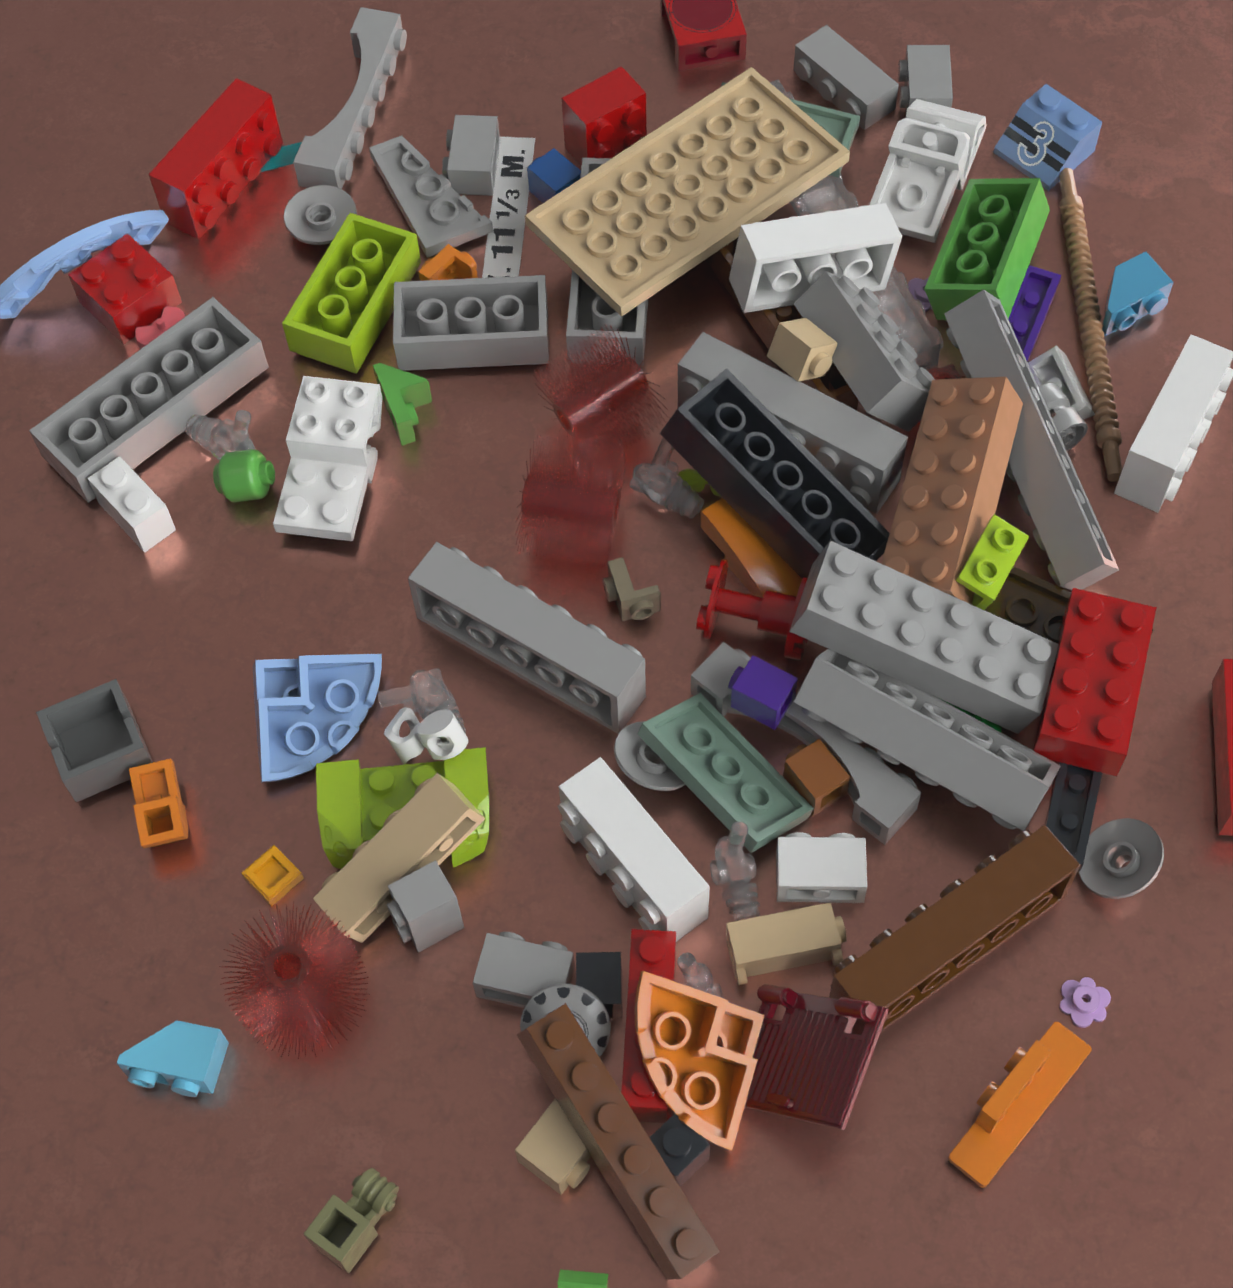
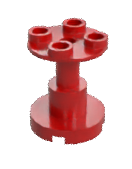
M722 559L719 566L710 565L705 589L711 590L708 605H701L696 623V629L704 631V639L709 640L711 638L719 613L757 621V630L787 637L784 657L801 661L804 649L798 648V644L803 645V642L807 643L808 639L790 632V628L808 578H802L797 597L766 590L764 597L725 589L728 572L727 559Z

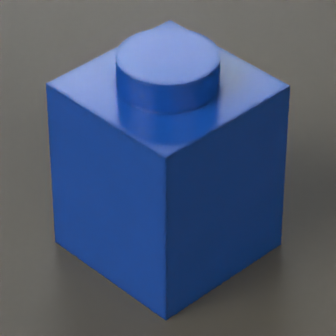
M555 148L545 155L537 157L527 167L529 192L542 203L581 179V170Z

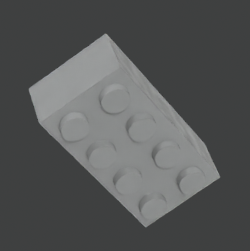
M825 271L794 302V305L803 318L810 320L838 343L832 356V361L866 412L909 432L922 419L932 380L935 379L926 369L919 367L915 362V359L918 357L916 352L907 342L900 340L896 335V332L899 330L897 325L888 315L881 313L877 308L880 301L871 290L866 287L859 289L848 277L843 275L839 278Z
M545 275L394 282L393 345L398 369L404 371L549 364L548 302Z

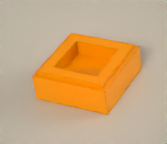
M275 845L241 872L243 878L271 907L304 879L298 868Z

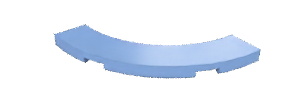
M163 210L133 212L89 226L50 246L16 270L0 285V319L15 318L36 295L45 289V286L55 273L60 270L64 274L68 273L91 259V253L104 250L127 233L140 245L151 244L168 223L169 218Z

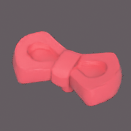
M164 307L161 318L155 320L151 326L136 328L135 337L137 344L141 348L145 347L186 317V315L180 308Z

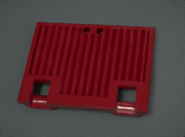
M768 984L760 986L757 990V996L762 1001L758 1013L765 1016L753 1054V1058L758 1059L745 1107L845 1130L889 1010L882 1006H876L867 1000L848 997L833 999L797 993L787 987ZM778 1005L786 1008L782 1021L773 1020ZM856 1018L866 1022L862 1035L851 1034Z

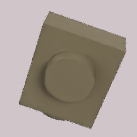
M624 558L607 561L608 577L603 578V586L607 600L609 602L615 600L622 621L630 619L643 620L661 610V593L657 585L634 591Z

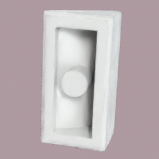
M1057 345L1028 362L1038 386L1046 383L1057 384L1068 398L1069 407L1075 408L1082 419L1095 415L1092 411V405L1068 357Z

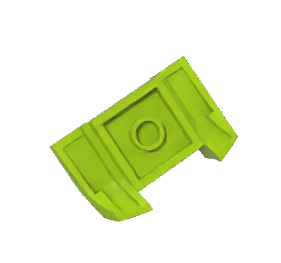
M486 747L464 749L457 756L444 761L363 769L360 768L359 759L316 763L319 829L323 850L332 866L342 869L353 858L354 851L362 843L371 840L383 828L387 817L393 812L402 809L414 797L417 787L425 780L433 778L437 773L452 782L485 818L451 853L453 867L461 865L485 852L489 835V789Z

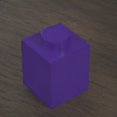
M752 655L745 668L739 666L729 681L728 689L732 690L731 707L775 730L796 697L798 678Z

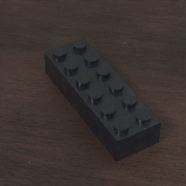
M727 368L677 408L659 433L801 578H808L812 564L830 541L874 561H877L885 553L890 533Z

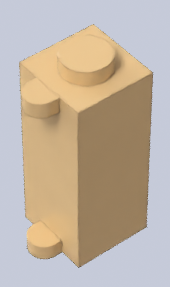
M831 902L726 923V942L738 985L747 984V977L829 960H832L833 965L837 966L843 961L841 944L847 941L846 930L842 917H834Z

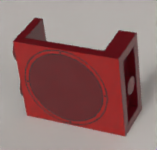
M660 0L661 16H668L675 38V62L678 71L746 59L747 33L736 0Z

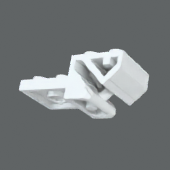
M916 99L907 108L906 118L898 121L888 146L889 156L869 205L886 203L901 234L935 243L955 189H963L987 127L986 117Z
M303 376L286 437L291 459L273 522L275 532L353 541L367 483H372L377 463L378 450L371 447V445H367V440L373 437L381 428L382 394L380 384Z

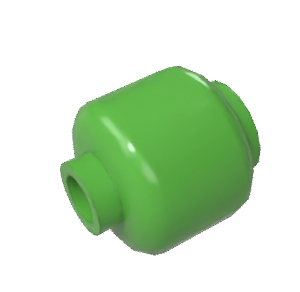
M250 449L227 452L214 467V484L217 491L223 494L230 502L259 500L268 494L270 485L274 483L275 469L272 462L267 461L259 450Z

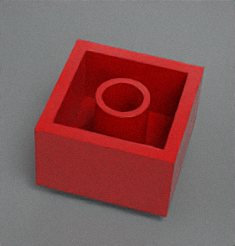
M622 66L561 98L565 148L581 166L582 158L612 159L638 142L641 137L647 135L646 92Z
M128 233L68 274L79 303L123 345L135 337L137 327L150 326L155 320L161 318L164 307H177L182 303L173 275Z

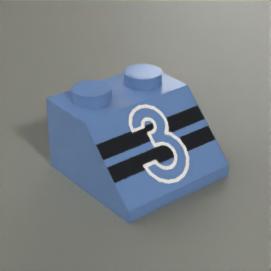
M1045 84L1021 105L994 147L993 153L1027 177L1040 178L1042 187L1049 191L1060 182L1059 175L1064 168L1074 170L1095 152L1102 121L1048 84Z

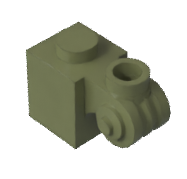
M374 1168L368 1169L353 1180L352 1186L354 1187L351 1191L353 1196L348 1202H343L333 1194L304 1232V1236L315 1249L348 1274L378 1235L374 1226L383 1214L390 1212L394 1208L399 1186L393 1182H388L386 1177H381L380 1172Z

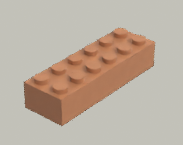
M1007 377L932 380L881 563L971 605L975 593L958 583L956 579L987 523L995 514L1023 402Z

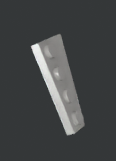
M402 135L369 148L371 159L412 232L417 234L418 243L427 258L438 254L447 244L456 247L494 232L492 221L485 215L481 216L474 209L473 203L465 195L460 196L451 187V182L443 174L438 175L430 167V162Z

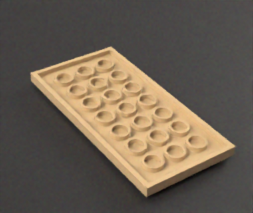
M751 67L525 215V222L530 230L622 317L739 237L741 225L761 222L849 162L850 151Z

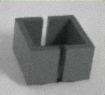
M117 679L36 712L46 740L52 749L51 753L61 779L75 802L130 780L129 768L153 763L129 702Z

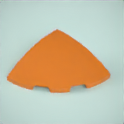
M723 498L701 510V528L725 554L729 569L752 595L764 597L766 590L797 597L802 578Z
M641 971L636 992L635 1028L643 1056L642 1061L651 1083L660 1098L664 1099L683 1124L712 1144L732 1151L758 1059L753 1058V1054L765 1015L729 1003L727 999Z

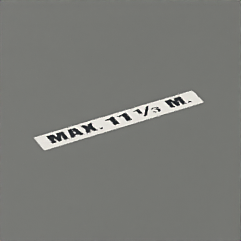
M500 137L490 213L494 232L489 233L487 236L482 278L519 276L525 215L527 213L529 196L527 167L533 162L535 138Z

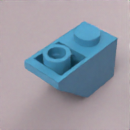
M1146 251L1115 267L1102 320L1103 328L1101 330H1103L1104 336L1117 330L1124 331L1128 329L1136 320L1148 314L1155 315L1159 313L1168 303L1173 281Z

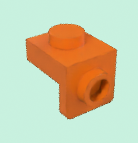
M449 244L433 258L425 261L418 271L420 281L478 278L477 264L473 257L465 251H458Z

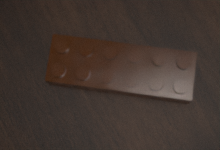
M1043 825L1034 833H1031L1029 830L1023 831L1008 845L1010 850L999 858L995 854L985 858L975 868L974 872L976 874L964 883L961 879L950 883L940 893L941 899L930 907L922 904L915 908L905 918L906 924L894 933L891 929L880 933L870 943L871 949L859 958L852 954L841 961L834 969L835 975L830 985L829 998L840 999L841 997L867 1000L876 1006L887 1008L889 1011L881 1030L882 1032L1063 900L1081 865L1046 825ZM856 1018L851 1034L862 1035L866 1022Z

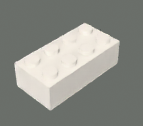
M886 203L741 225L729 280L744 313L794 305V302L825 271L839 278L843 275L848 277L859 289L866 287L872 292L885 290L902 235Z
M1192 334L1190 335L1129 450L1114 494L1157 513L1165 499L1173 501L1182 483V477L1185 472H1188L1196 456L1199 444L1204 441L1212 424V419L1215 414L1217 415L1227 394L1225 392L1233 379V369L1229 368L1233 360V351Z
M601 757L558 786L560 795L558 809L563 820L560 822L562 830L574 844L580 841L588 851L586 854L588 862L599 875L607 874L614 883L612 890L618 900L626 908L630 905L634 907L641 916L639 923L643 930L676 931L677 942L708 919L710 886Z

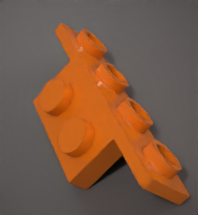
M1054 1022L1040 1041L1036 1040L1027 1052L1019 1047L1003 1068L1010 1073L1000 1086L992 1081L977 1100L976 1104L982 1109L975 1123L949 1154V1162L977 1185L985 1188L1092 1051L1091 1046L1060 1022Z

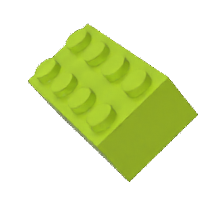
M349 213L282 323L289 351L357 374L394 310V282L411 281L421 264L417 234Z

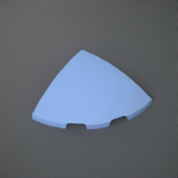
M382 654L298 656L297 659L255 660L253 664V686L261 783L284 780L309 772L315 768L316 763H322L332 755H336L352 740L360 730L359 726L369 708L374 704L380 684Z

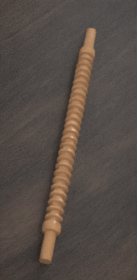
M1064 168L1059 175L1062 193L1059 207L1064 223L1063 229L1068 248V262L1072 273V287L1075 290V305L1078 307L1076 313L1079 316V330L1082 333L1080 338L1083 342V356L1086 359V375L1089 377V393L1092 395L1090 401L1093 404L1092 411L1095 413L1093 419L1096 422L1097 445L1103 449L1107 479L1114 482L1119 481L1122 472L1119 452L1122 436L1118 429L1119 422L1116 420L1118 414L1115 411V395L1112 393L1113 386L1110 383L1112 377L1109 375L1110 367L1108 366L1109 359L1106 357L1107 350L1105 348L1106 342L1103 339L1104 332L1101 330L1103 324L1100 321V306L1097 304L1099 298L1096 295V281L1093 278L1094 271L1092 270V256L1089 253V239L1086 236L1087 229L1085 228L1083 202L1081 197L1077 195L1073 170L1071 168Z

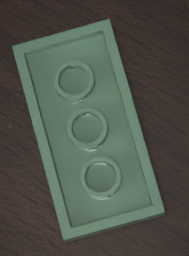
M701 693L643 722L637 733L751 853L807 820L814 809Z

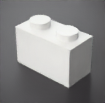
M120 456L87 478L99 504L144 553L176 530L165 503Z
M802 832L791 833L786 837H778L776 850L777 902L864 903L867 891L866 838H855L854 835L848 833H836L830 837H811V835Z

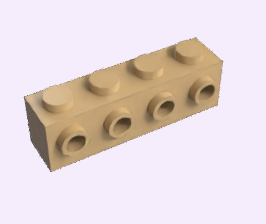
M437 773L433 778L422 782L417 787L414 797L402 809L390 814L385 820L383 828L371 840L362 843L354 851L353 858L339 872L333 873L324 881L322 889L313 899L343 935L363 943L390 915L386 904L393 900L388 885L435 860L440 865L485 818L452 782Z

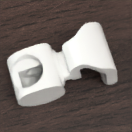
M402 708L384 731V735L404 765L410 759L420 755L425 748L434 760H446L460 754L468 744V737L452 711L447 709L431 713L420 723L411 708ZM406 721L410 727V734L406 737H400V726Z

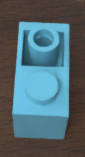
M177 1020L121 1053L118 1057L117 1065L128 1076L127 1080L130 1083L141 1087L153 1088L156 1082L171 1085L173 1092L184 1096L197 1097L198 1092L213 1094L229 1042L220 1029Z

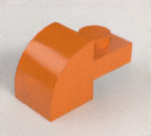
M172 759L129 768L135 798V805L133 807L141 847L146 849L187 839V815L181 800L175 765Z

